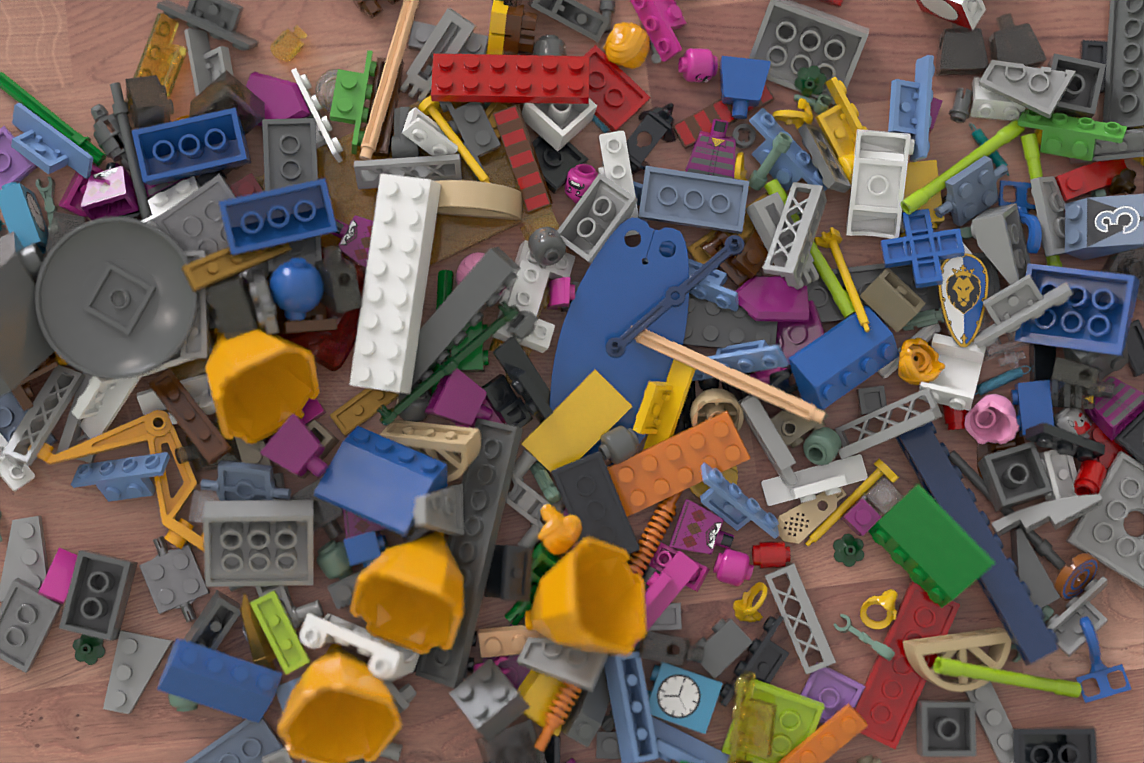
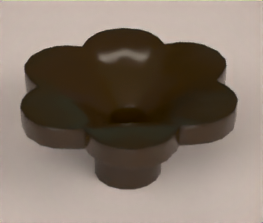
M1128 168L1123 169L1120 174L1112 179L1109 193L1111 195L1125 192L1128 194L1134 193L1136 190L1134 185L1136 172Z

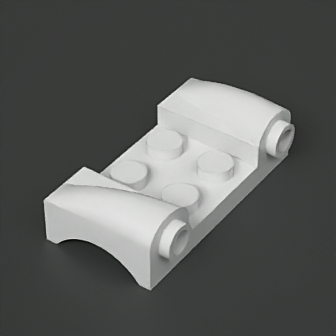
M857 129L846 235L877 236L893 239L899 238L900 232L904 233L900 203L904 199L908 156L913 155L914 139H910L911 135L909 133Z
M308 613L300 632L302 643L309 648H321L327 643H339L345 646H350L351 643L357 646L358 652L372 656L369 663L371 673L378 678L386 680L398 679L412 673L420 655L417 652L371 636L365 628L330 613H327L323 619Z

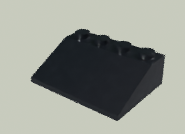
M1094 726L1013 729L1014 763H1097L1096 729Z

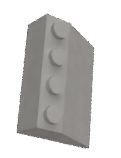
M770 0L749 59L771 61L767 80L799 92L801 90L797 89L794 85V81L798 77V70L802 67L809 68L812 65L820 68V73L826 75L827 81L833 77H836L838 81L841 80L847 90L869 35V29L792 0ZM824 84L823 92L820 95H828L832 99L831 104L836 105L829 89ZM812 94L811 96L818 98L820 95Z
M313 500L205 501L203 529L206 587L313 585Z

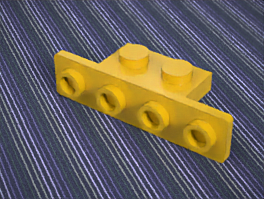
M833 77L826 81L825 84L836 106L816 116L815 119L838 160L839 157L854 154L857 129H868L861 125L856 106L853 103L850 104L846 97L847 90L843 82Z
M673 359L666 382H648L633 430L639 434H648L643 450L673 436L695 368Z

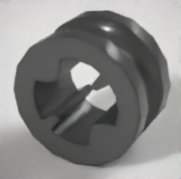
M740 124L734 129L732 137L736 139V147L747 149L754 143L756 133L749 124ZM739 131H743V133L747 131L749 133L748 142L738 140Z

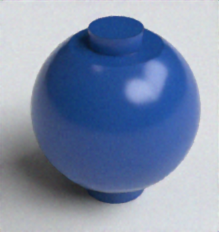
M292 258L274 271L269 288L274 303L284 310V316L292 320H301L306 317L307 311L312 310L320 302L324 284L319 271L313 265L307 263L305 259Z

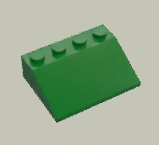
M919 484L868 530L873 540L878 545H881L891 555L892 560L899 564L909 574L912 581L919 584L928 593L929 598L941 608L955 599L995 564L981 547Z

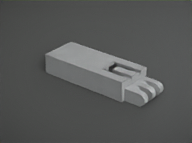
M447 8L406 73L408 77L400 90L405 92L409 85L413 86L408 96L413 99L419 90L422 94L418 97L417 102L421 103L431 91L432 86L431 72L433 66L428 64L424 72L420 71L429 56L433 58V54H459L476 28V25L453 9Z
M778 192L754 202L745 209L768 252L785 207ZM789 216L788 221L792 225L794 222L791 216ZM790 233L781 239V244L784 247L793 242L795 237ZM810 253L798 288L794 287L797 290L804 285L810 284L811 281L814 282L819 279V274L812 263L814 259ZM785 255L774 260L775 266L785 267L787 262Z
M752 394L738 401L743 410L745 421L783 483L795 485L798 479L790 466L795 464L796 461L758 398Z

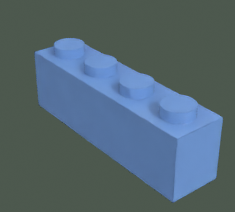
M631 652V654L626 656H608L604 668L622 763H640L658 759L659 754L640 652Z

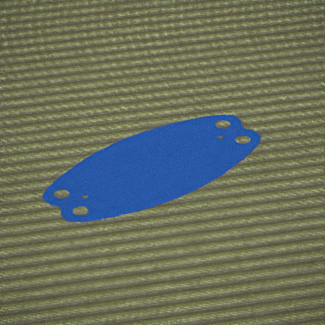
M631 217L620 224L607 239L585 273L575 293V298L570 304L560 332L551 379L550 408L552 411L596 369L632 405L608 431L618 426H624L627 429L631 428L633 430L636 415L639 412L648 382H666L673 358L637 343L635 339L626 346L623 356L612 358L606 352V343L611 338L622 336L632 325L666 298V291L670 287L680 286L689 278L688 252L684 237L680 231L668 227L654 230L649 227L646 221ZM633 230L640 234L641 242L638 246H627L624 240L627 232ZM664 241H671L675 244L676 252L672 257H664L660 254L659 247ZM647 258L648 264H642V259ZM689 292L685 295V301L681 306L671 307L646 330L683 346L688 316ZM678 293L671 295L673 300H677L680 297ZM634 431L640 444L646 434H639ZM599 440L582 458L598 452L601 441Z

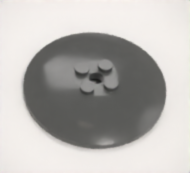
M107 217L84 223L62 237L51 249L42 264L35 291L36 313L41 330L51 347L62 359L85 373L114 379L131 378L148 373L163 365L176 354L186 341L193 327L197 312L198 292L193 293L181 270L182 266L190 262L172 238L146 222L126 217ZM118 291H123L126 294V302L122 306L115 305L113 297Z

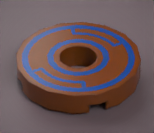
M1081 553L1071 560L1074 563L1070 568L1066 565L1059 573L1055 582V589L1065 601L1071 600L1075 596L1078 597L1083 593L1085 587L1097 575L1099 561L1090 553Z

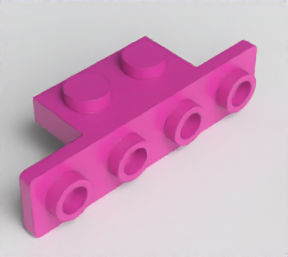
M630 0L663 62L669 61L682 50L673 30L680 29L686 24L675 0Z
M681 551L676 553L660 574L655 572L646 582V585L649 587L645 591L647 631L699 569V566ZM637 640V641L634 643L633 648L637 645V643H638L640 640Z

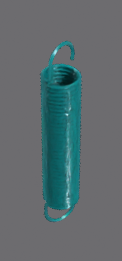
M969 123L972 131L971 125L975 128L971 135L980 146L988 141L981 128L977 130L972 123ZM997 150L988 156V158L992 159V163L996 168L1001 164L1008 165Z

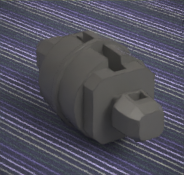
M101 104L92 107L91 115L96 122L93 125V136L97 140L99 148L104 151L108 158L111 157L113 162L121 160V164L130 172L117 116H114V113L109 115V112Z

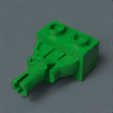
M541 542L532 552L529 601H517L504 615L509 622L513 620L512 624L514 626H517L524 618L525 612L532 608L543 577L562 559L558 555L552 554Z

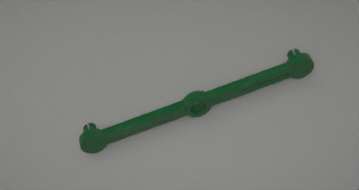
M505 301L501 302L502 305H498V308L502 311L501 316L454 356L448 358L439 369L393 408L387 409L384 404L381 405V408L378 407L377 412L381 414L379 421L384 426L389 425L403 410L443 376L451 374L464 358L504 324L517 316L519 313L517 306H508Z

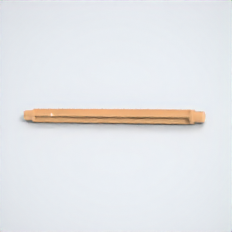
M419 0L403 1L370 113V119L360 146L361 153L359 158L362 160H371L372 154L376 151L381 127L388 109Z
M644 330L635 338L637 343L771 404L782 407L808 421L813 420L821 424L825 416V412L816 409L814 405L790 396L737 370L726 367L715 360L675 342H671L649 330Z

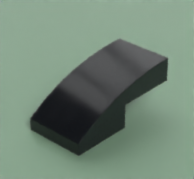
M499 374L481 387L486 391V400L503 424L521 428L533 419L523 400L515 395L503 374Z

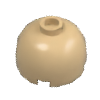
M708 389L700 393L693 401L690 409L692 426L697 425L728 410L737 430H739L744 420L743 410L732 393L724 389Z

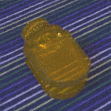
M298 25L294 27V32L287 28L272 42L270 49L273 56L282 62H290L305 45L300 39L302 37L305 39L308 34Z

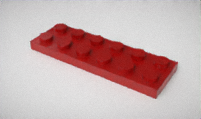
M433 54L431 101L589 104V56Z
M910 582L897 611L896 619L893 620L883 644L895 652V655L890 661L879 654L877 655L864 684L865 688L854 708L868 725L860 732L861 734L896 750L926 683V680L919 676L910 665L905 654L903 641L947 635L961 604L951 601L941 608L929 598L928 593L920 585ZM939 653L923 655L929 669L934 665Z

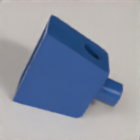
M729 56L721 57L719 65L722 103L733 104V118L746 119L748 106L758 107L771 61Z

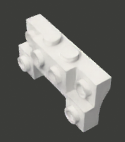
M525 240L520 245L515 263L521 268L516 273L518 278L509 288L502 291L499 304L505 301L508 306L516 305L519 309L517 316L522 310L532 312L537 316L548 278L554 280L570 277L576 256L565 253L563 258L556 264L549 266L540 265L535 261L528 247V241ZM501 310L499 311L498 317H500L502 314ZM516 317L504 324L492 337L504 342L513 337L506 330ZM538 319L534 324V331L528 337L523 339L516 338L520 345L543 353L549 348L555 325Z

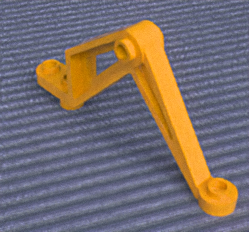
M152 411L55 455L51 453L54 448L46 442L40 449L37 457L49 465L143 442H148L150 454L162 453L161 445L168 443L184 483L174 498H171L166 470L163 475L154 476L162 524L169 529L164 539L181 550L186 542H189L204 552V532L200 536L192 531L194 526L183 518H180L179 521L175 520L198 484L174 425H172L169 414L165 411ZM157 421H162L163 425L157 428L154 426Z

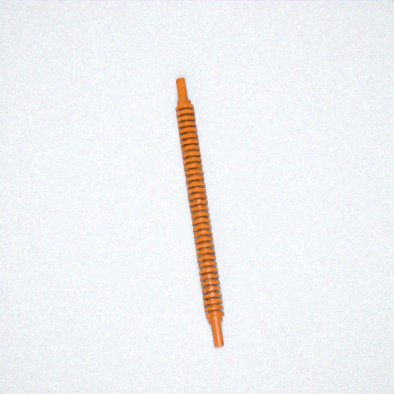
M682 491L663 500L661 504L658 503L657 508L659 510H654V515L650 518L651 521L647 523L649 528L645 527L644 529L646 534L642 533L640 536L643 540L639 539L637 542L640 545V550L632 552L631 556L633 558L630 557L628 560L630 563L628 566L633 574H640L641 577L645 574L643 571H646L648 568L645 564L649 565L651 562L648 558L653 559V553L657 551L655 546L659 547L661 544L658 540L662 541L664 538L661 534H666V529L670 527L669 523L673 521L672 517H675L677 514L675 512L677 508L675 504ZM562 681L561 684L566 687H559L558 690L562 692V695L556 693L555 697L559 700H552V703L556 706L550 705L548 709L552 713L547 711L545 713L547 717L544 722L546 724L534 745L538 750L543 752L556 728L559 729L561 724L564 725L565 721L561 717L568 718L569 715L564 713L565 711L571 712L572 710L568 707V704L574 706L575 702L571 699L577 700L579 697L574 693L580 694L582 691L577 686Z

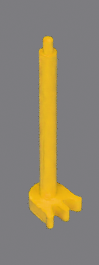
M431 96L424 99L418 109L426 116L428 114L432 116L447 138L458 146L457 151L480 182L490 183L489 177L439 112L441 110L439 101H431Z
M831 227L830 232H822V237H815V243L824 248H830L859 323L863 326L865 332H869V320L839 247V244L842 242V236L838 230Z
M878 459L874 463L877 469L809 536L810 539L805 544L809 547L813 542L816 543L883 475L893 483L899 477L881 459Z

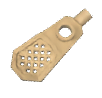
M842 487V492L826 496L824 491L818 494L816 499L806 501L779 515L778 530L781 540L796 544L804 540L837 509V501L847 495ZM819 501L826 503L827 507L824 511L818 509Z

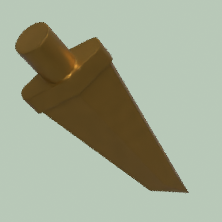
M244 593L240 611L253 664L263 665L267 669L276 671L272 660L276 659L277 656Z

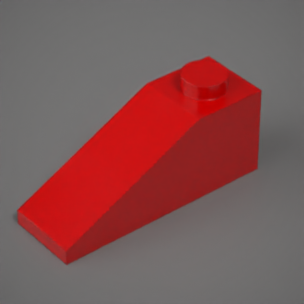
M1124 159L1097 161L1056 176L1055 180L1064 202L1067 203L1091 194L1096 190L1111 186L1112 179L1120 174L1123 169L1127 168Z

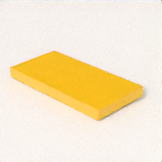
M594 369L521 444L551 472L554 469L581 459L632 405Z

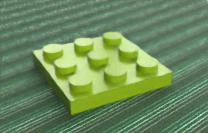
M748 677L725 738L722 752L746 761H752V763H778L816 731L824 710V703Z

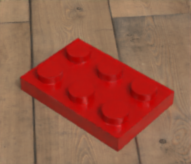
M595 45L584 55L589 56V98L597 105L594 115L612 132H617L649 102L651 97L621 68L609 61L607 55Z

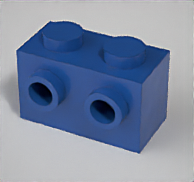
M1050 380L1015 384V389L1011 390V402L1017 406L1016 420L1017 425H1019L1020 437L1026 436V429L1043 422L1054 426Z
M372 531L344 539L350 566L363 564V567H369L389 548L386 536L381 535L380 531Z

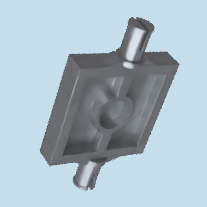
M263 270L252 271L253 279L248 281L254 302L259 301L260 303L255 305L260 328L266 326L268 335L277 333L278 328L274 316L275 305L270 300L271 294L267 287Z
M163 536L152 540L159 555L139 566L158 613L162 614L171 609L181 608L186 623L190 622L191 619H197L191 604L197 598L209 594V590L205 586L204 578L190 545L184 546L182 550H168Z

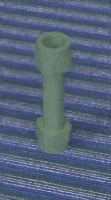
M780 132L772 142V150L760 168L754 170L750 175L748 181L751 188L759 191L764 187L767 182V174L781 153H786L793 142L789 135Z

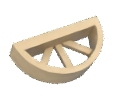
M435 181L441 184L437 214L522 220L523 199L521 191L517 189L477 181Z
M394 420L379 434L446 463L447 482L459 478L477 458L481 449L480 431L475 428ZM436 451L448 461L438 459ZM453 452L462 453V459L457 457Z
M997 627L903 641V646L910 665L919 676L944 689L963 692L980 688L990 681L959 676V679L955 680L940 679L937 677L939 674L934 671V665L931 669L928 668L923 655L943 652L940 657L951 659L957 651V660L967 663L966 649H968L983 662L980 666L1001 670L1008 658L1012 640L1005 629ZM991 645L988 655L979 647Z

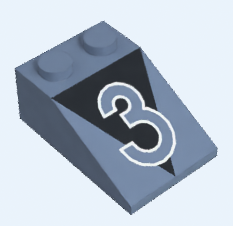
M1144 194L1092 197L1065 204L1066 254L1085 261L1144 247Z

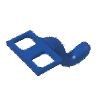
M1000 180L999 206L1017 204L1021 223L1027 225L1029 229L1027 252L1036 254L1041 246L1042 229L1038 218L1028 213L1031 209L1036 210L1034 204L1027 202V189L1032 188L1031 183ZM1004 186L1015 187V202H1005L1003 200Z
M1087 616L1080 618L1079 623L1088 645L1091 669L1087 675L1077 677L1076 680L1081 684L1084 680L1094 678L1100 689V694L1087 697L1082 688L1081 694L1084 702L1088 703L1132 690L1122 664L1114 667H1107L1103 664L1100 645L1093 624ZM1121 671L1126 686L1112 689L1107 674Z

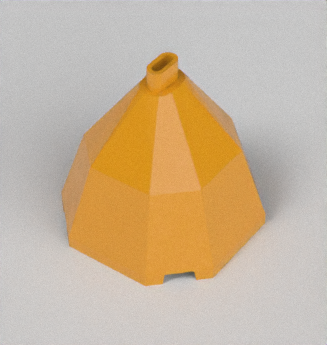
M223 326L216 327L214 330L215 342L205 368L222 435L228 439L239 437L246 443L254 444L277 433L292 414L302 419L305 415L302 409L309 398L315 400L320 393L314 355L309 350L278 335H268L266 331L259 329L225 330Z
M434 531V533L390 547L359 575L350 612L354 617L361 615L367 622L366 630L371 636L419 654L429 653L430 649L436 646H441L443 650L452 648L463 615V575L444 539L445 533Z
M591 537L586 538L555 564L541 580L532 608L525 612L526 629L528 631L536 630L555 643L578 650L621 656L629 655L634 650V643L637 640L643 639L647 634L644 580L640 574H633L626 562L630 559L626 550Z
M332 643L326 654L310 665L293 688L278 725V731L281 738L284 737L287 751L292 757L312 763H348L364 758L367 763L377 759L402 727V721L392 696L381 678L371 673L367 663L342 649V644Z

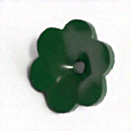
M812 65L809 68L802 67L798 70V77L795 79L794 85L797 89L801 90V94L804 97H810L812 94L820 95L823 92V85L827 81L826 75L820 73V68Z
M844 534L841 539L835 540L833 543L835 550L833 557L837 562H843L846 567H852L856 561H861L864 558L862 550L864 543L859 538L854 539L851 534Z
M82 634L80 639H76L73 642V648L76 651L75 659L79 662L85 661L88 665L95 664L98 658L105 655L106 650L102 646L104 639Z

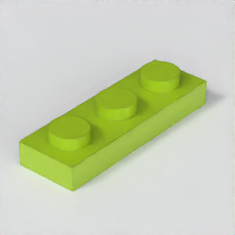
M274 590L250 602L285 674L310 663L311 660L276 591Z

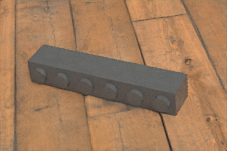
M499 247L490 248L420 329L412 386L426 380L434 373L432 370L437 364L442 365L450 357L451 353L449 350L454 345H460L468 336L465 332L471 325L475 327L484 318L482 312L488 306L491 308L501 298L499 293L504 287L509 288L517 280L518 276L516 273L521 268Z

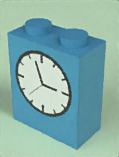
M17 182L3 185L0 190V209L9 233L14 231L24 247L35 243L42 254L50 252L54 246L35 193Z
M661 661L659 666L654 665L650 680L654 682L651 691L647 690L651 715L706 734L723 683Z

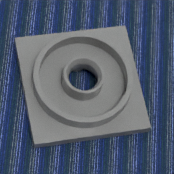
M1121 451L1118 452L1109 467L1099 494L1103 498L1102 505L1080 516L1066 542L1084 553H1090L1100 563L1144 589V533L1138 537L1130 536L1125 531L1123 524L1126 516L1132 511H1138L1144 515V466Z

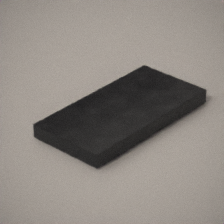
M600 451L551 471L568 514L577 516L582 523L581 534L578 538L580 542L591 537L622 548L628 554L640 550Z

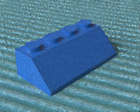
M236 108L132 130L142 179L149 186L251 164L246 137Z
M325 178L224 200L218 203L231 255L337 231Z
M865 305L863 307L869 320V332H865L863 326L859 323L856 313H853L788 358L803 401L824 410L899 357L893 333L869 306Z
M176 638L157 690L259 723L275 696L282 673Z

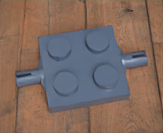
M983 156L945 181L947 189L946 202L934 209L937 217L942 218L945 214L951 212L953 223L961 227L997 203L999 196L996 184L998 179L1009 173L1007 166L1001 164L996 169H993L992 159Z
M221 460L218 464L217 481L202 479L200 484L201 490L216 491L220 501L274 500V498L289 500L291 497L290 488H278L275 486L273 466Z

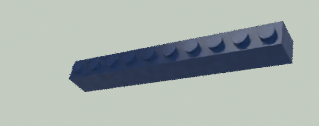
M932 421L896 436L897 443L925 491L995 562L977 581L1025 665H1030L1058 650L1057 643L1059 640L1055 632L1051 628L1047 629L1043 622L1045 616L1041 608L1037 604L1033 605L1029 598L1031 595L1030 589L1024 581H1019L1015 574L1017 572L1016 565L1010 557L1006 558L1001 550L1004 548L1002 541L997 534L993 535L990 531L988 517L983 511L979 512L975 502L977 500L970 488L966 489L962 483L963 475L957 465L953 466L948 458L950 453L943 442L939 443L935 436L937 431Z

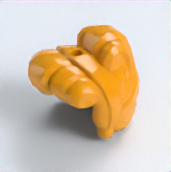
M617 23L609 34L603 50L606 52L609 61L626 68L636 69L642 65L648 55L650 37L641 26L635 23Z
M909 338L903 342L901 352H899L898 376L908 384L920 386L921 382L929 383L935 380L945 368V364L938 361L939 354L924 339Z
M549 504L543 505L540 515H542L543 520L547 523L542 527L541 533L538 534V539L543 540L544 546L552 554H563L577 542L581 534L582 523L575 515L565 517L555 507Z

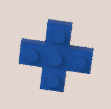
M929 209L917 210L910 215L904 212L902 219L906 237L881 240L885 268L911 264L916 288L943 284L939 260L963 257L965 254L960 228L933 232Z

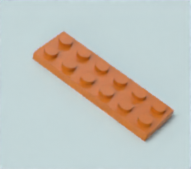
M728 410L636 453V455L620 464H613L607 467L628 517L702 482L701 465L703 463H706L712 469L716 468L723 472L751 459V456Z

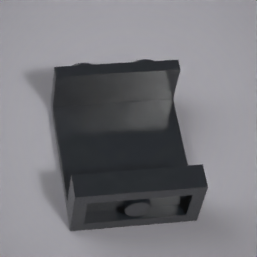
M495 545L484 597L529 601L533 547Z

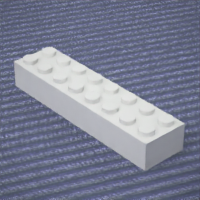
M387 174L380 175L350 385L411 393L441 184L431 179Z

